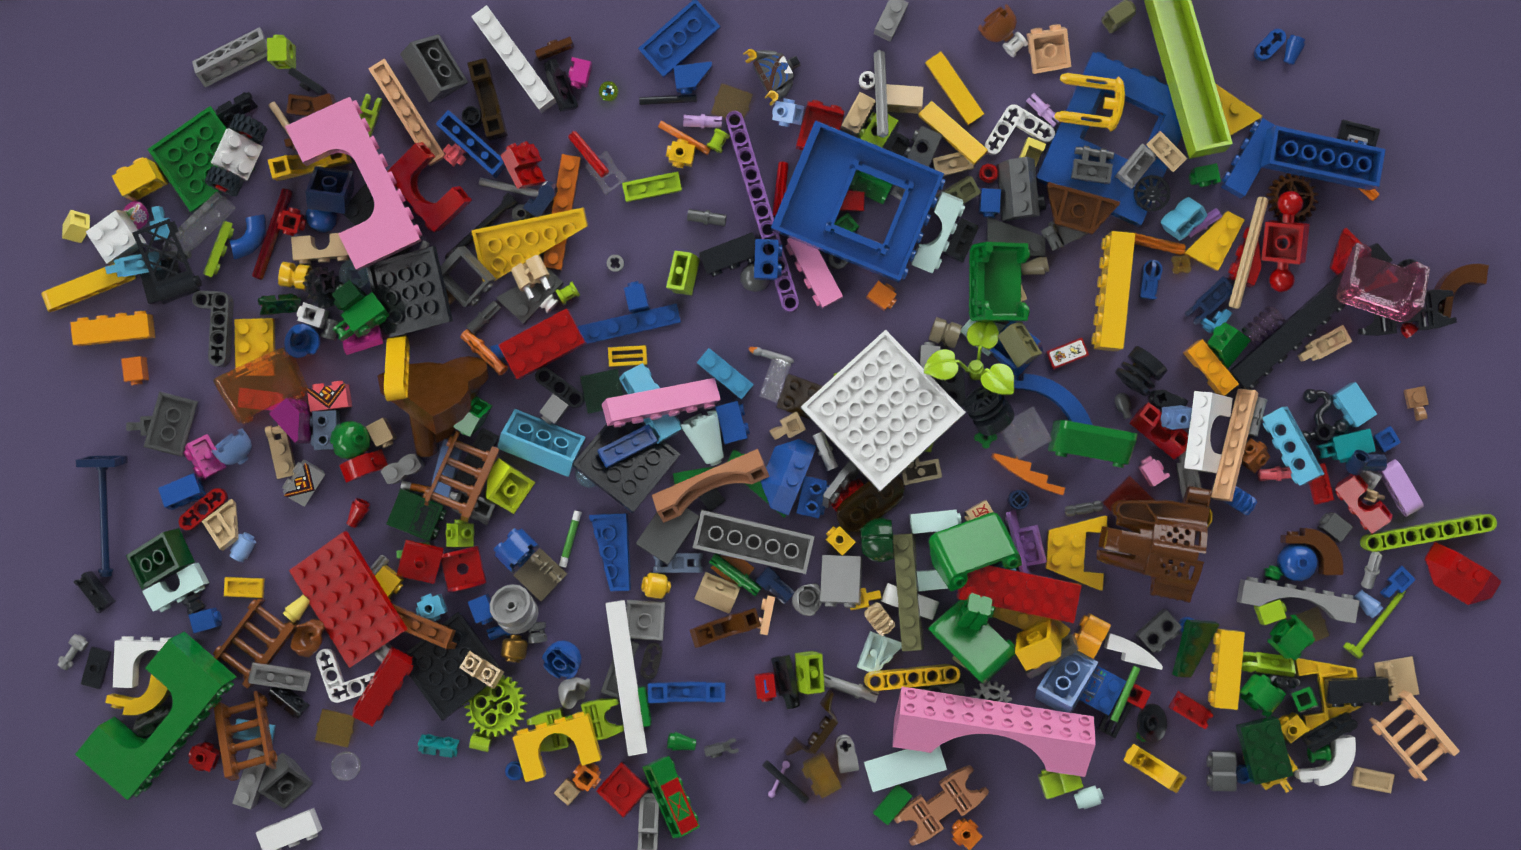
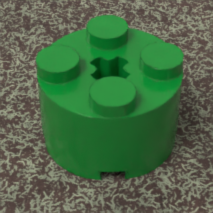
M1292 614L1289 615L1290 619L1286 620L1284 618L1273 627L1269 633L1272 637L1271 639L1268 638L1267 642L1285 659L1291 658L1296 660L1301 656L1306 646L1313 644L1315 638L1313 637V631L1296 615Z
M1255 673L1243 685L1239 694H1242L1240 697L1247 705L1255 711L1257 709L1262 710L1261 715L1269 718L1284 700L1286 693L1278 687L1275 688L1271 684V679L1266 675L1262 674L1259 676Z

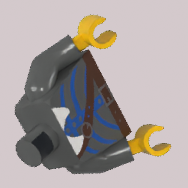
M753 49L745 51L743 55L747 54L750 57L746 60V63L754 60L753 68L767 93L764 98L769 97L772 99L769 105H773L777 100L787 96L793 86L794 74L792 70L801 66L797 56L786 60L783 53H777L776 51H754Z

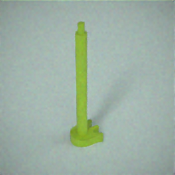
M1406 591L1397 593L1356 646L1346 642L1343 647L1353 656L1361 659L1364 655L1361 650L1402 600Z

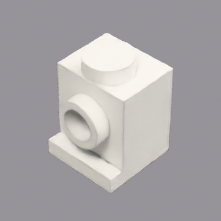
M303 302V305L297 311V321L324 329L325 320L328 318L330 311ZM315 312L314 319H311V313Z

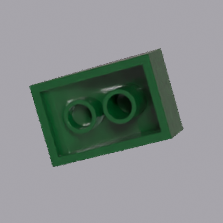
M179 528L162 532L126 555L141 590L195 563Z

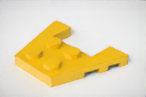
M1099 516L1049 529L1047 532V562L1045 568L1103 591L1104 573L1084 572L1086 532L1101 533L1102 526L1107 527V516Z
M1301 658L1294 660L1297 676L1317 673L1323 712L1303 715L1304 723L1309 729L1307 732L1333 717L1335 718L1346 712L1351 713L1362 707L1351 706V703H1344V707H1332V704L1325 702L1324 678L1357 677L1356 668Z

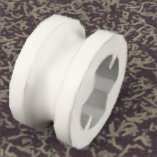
M865 71L860 75L859 85L861 88L869 90L875 86L874 73ZM865 76H869V79H873V83L870 82V85H866V82H862V78L865 79Z
M551 294L540 307L542 309L545 308V312L549 313L559 301L557 299L554 300Z

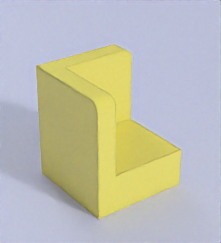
M1028 137L1019 158L1030 157L1035 159L1036 167L1046 144Z
M70 210L63 223L62 238L82 243L87 234L86 231L90 229V215Z

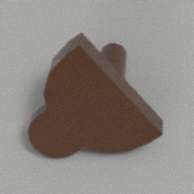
M467 356L450 360L444 364L433 362L409 364L408 398L392 402L409 414L415 450L418 456L430 457L435 455L439 451L438 442L450 437L455 430L454 425L463 420L471 409V401L478 395L481 385L488 379L487 363L483 359ZM384 372L377 375L380 392L385 396Z

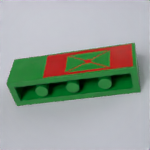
M666 756L643 766V771L672 837H683L699 828L698 816L693 812L690 798L683 789V782L676 773L673 760Z

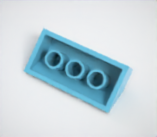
M514 409L501 432L497 448L569 477L573 469L572 464L578 458L586 437L555 424H548L540 418Z

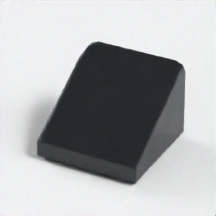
M717 488L711 489L699 496L710 512L726 501Z

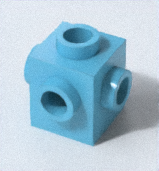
M430 593L420 597L421 601L417 603L418 607H416L418 615L432 621L441 619L440 614L448 612L442 594L432 597Z

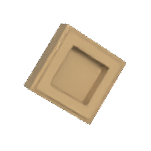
M567 778L554 794L569 806L581 790Z

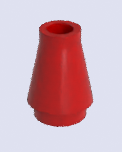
M356 498L355 501H352L346 524L357 528L358 524L370 510V504L361 498Z

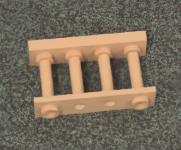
M1403 690L1399 694V697L1402 699L1401 705L1381 722L1374 718L1369 719V721L1373 724L1371 728L1379 736L1382 735L1410 768L1408 772L1415 779L1420 778L1426 781L1427 778L1422 771L1443 753L1455 756L1460 751L1415 697ZM1406 710H1411L1415 714L1413 719L1394 736H1391L1385 728ZM1419 724H1423L1427 728L1425 730L1426 733L1404 751L1398 745V742ZM1436 739L1439 743L1437 745L1438 748L1416 766L1410 757L1429 740Z

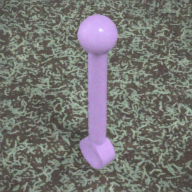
M783 761L781 773L784 774L786 768L790 767L789 761ZM778 779L772 790L768 792L770 798L776 795L775 791L780 783Z

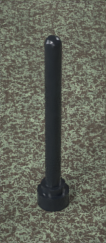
M508 192L503 196L502 204L473 230L488 227L506 209L514 208L519 203ZM472 231L445 255V259L456 248L466 247L473 241Z

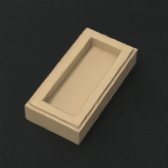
M1355 766L1351 785L1391 794L1395 775Z

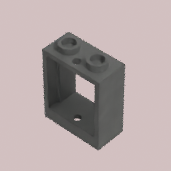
M465 246L456 248L441 265L445 288L464 308L471 305L475 306L481 300L480 296L491 290L493 287L492 283L496 280ZM463 258L485 280L471 296L449 275Z

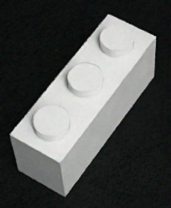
M312 808L262 828L256 832L262 850H282L281 847L286 845L290 848L300 844L299 840L306 838L308 841L317 837V833L322 830L315 809Z

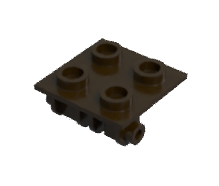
M788 374L776 407L790 413L797 412L799 416L812 420L801 409V406L823 386Z

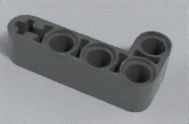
M197 291L192 297L193 304L198 308L211 310L208 360L213 366L226 367L231 360L233 298L231 295L220 291ZM205 295L207 301L204 305H201L200 298ZM225 296L226 303L220 306L219 299ZM223 315L225 322L219 325L218 318ZM222 334L224 341L218 344L217 337ZM222 356V360L218 361L216 359L217 357Z

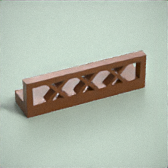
M393 604L408 628L406 632L445 649H455L457 643L452 642L456 630Z

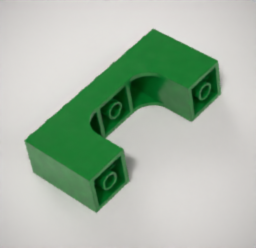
M185 631L168 639L145 668L168 688L173 699L171 711L148 739L141 738L118 718L113 717L97 726L75 753L79 759L126 800L134 796L137 798L143 791L146 792L153 783L151 781L159 777L164 771L162 767L166 763L169 764L176 755L174 753L178 749H182L188 742L186 738L189 735L192 736L199 729L198 724L201 721H205L211 714L209 710L212 707L215 708L222 701L221 696L224 693H228L234 686L232 682L236 679V676Z

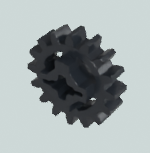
M319 266L310 270L309 274L304 277L306 281L303 282V285L307 286L303 291L309 294L307 299L312 298V304L318 303L319 308L325 307L327 309L334 306L335 298L332 293L342 284L337 281L340 277H335L333 270L328 272V267L322 269Z

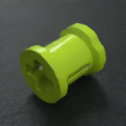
M716 128L710 143H707V147L722 153V147L730 135Z
M572 281L570 285L563 289L555 290L563 305H566V302L570 299L580 296Z

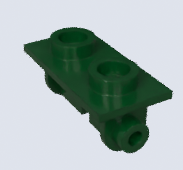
M293 293L278 295L279 300H276L275 295L261 296V298H258L259 306L262 305L260 315L297 312L301 298H297V295H293Z

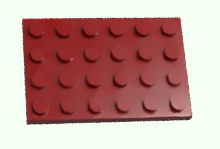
M347 531L342 532L289 570L304 596L310 600V606L318 619L323 622L325 630L349 668L408 630Z

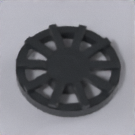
M1155 175L1142 178L1134 188L1136 204L1141 209L1149 212L1161 210L1170 199L1169 184L1163 178ZM1149 179V182H1150V186H1149V187H1148V185L1144 182V180ZM1153 179L1158 180L1155 186L1153 185ZM1160 182H1162L1164 186L1158 188ZM1140 184H1142L1146 189L1143 190L1138 188ZM1166 189L1167 194L1160 193V191ZM1137 192L1144 193V196L1138 198ZM1159 197H1166L1165 202H1163ZM1146 199L1147 201L1144 205H1142L1140 200ZM1155 200L1161 204L1160 207L1156 208ZM1149 202H1152L1153 208L1147 207Z

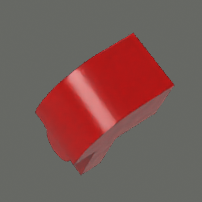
M382 449L352 458L339 466L345 482L348 483L380 471L388 464Z

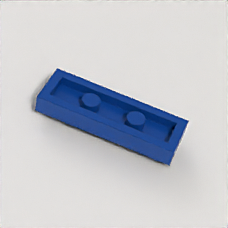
M648 424L598 449L597 452L605 467L608 468L657 443L658 440Z

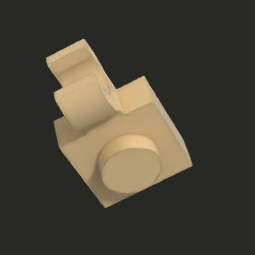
M795 412L779 420L782 426L771 429L770 433L774 440L785 434L788 438H791L806 429L799 414Z

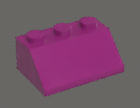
M286 398L269 413L295 443L309 444L311 442L312 427L310 425V416H313V413L310 412L309 404L305 400Z

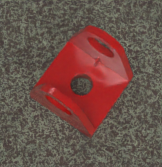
M478 546L442 554L441 563L448 592L487 583ZM461 563L468 566L466 574H461L458 571Z

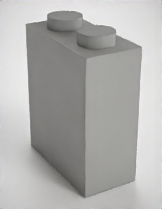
M822 555L820 602L825 603V607H836L837 604H844L846 608H856V605H861L862 557Z

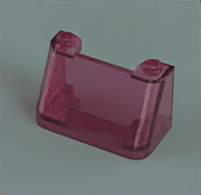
M1356 243L1352 247L1336 294L1337 300L1396 321H1409L1424 307L1430 267L1414 262L1403 268L1370 257L1372 254L1371 248L1366 244Z

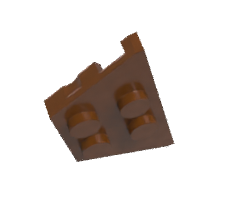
M1051 182L1047 183L1054 225L1092 235L1120 205V201Z

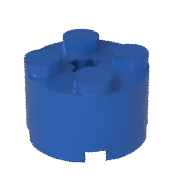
M514 528L508 533V539L504 543L500 542L494 548L496 552L495 557L511 573L516 571L514 567L518 565L521 568L535 552L533 550L534 547H539L523 529L517 530Z

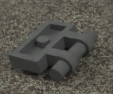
M1076 146L1074 154L1081 155L1082 158L1081 160H1073L1071 179L1110 184L1113 164L1105 162L1106 159H1113L1114 152L1107 151L1104 148L1098 150L1091 149L1090 146ZM1089 156L1099 157V162L1088 161Z

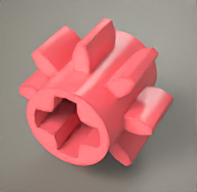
M456 143L453 146L448 144L443 149L446 153L443 158L453 167L457 163L461 166L467 160L464 157L466 151Z

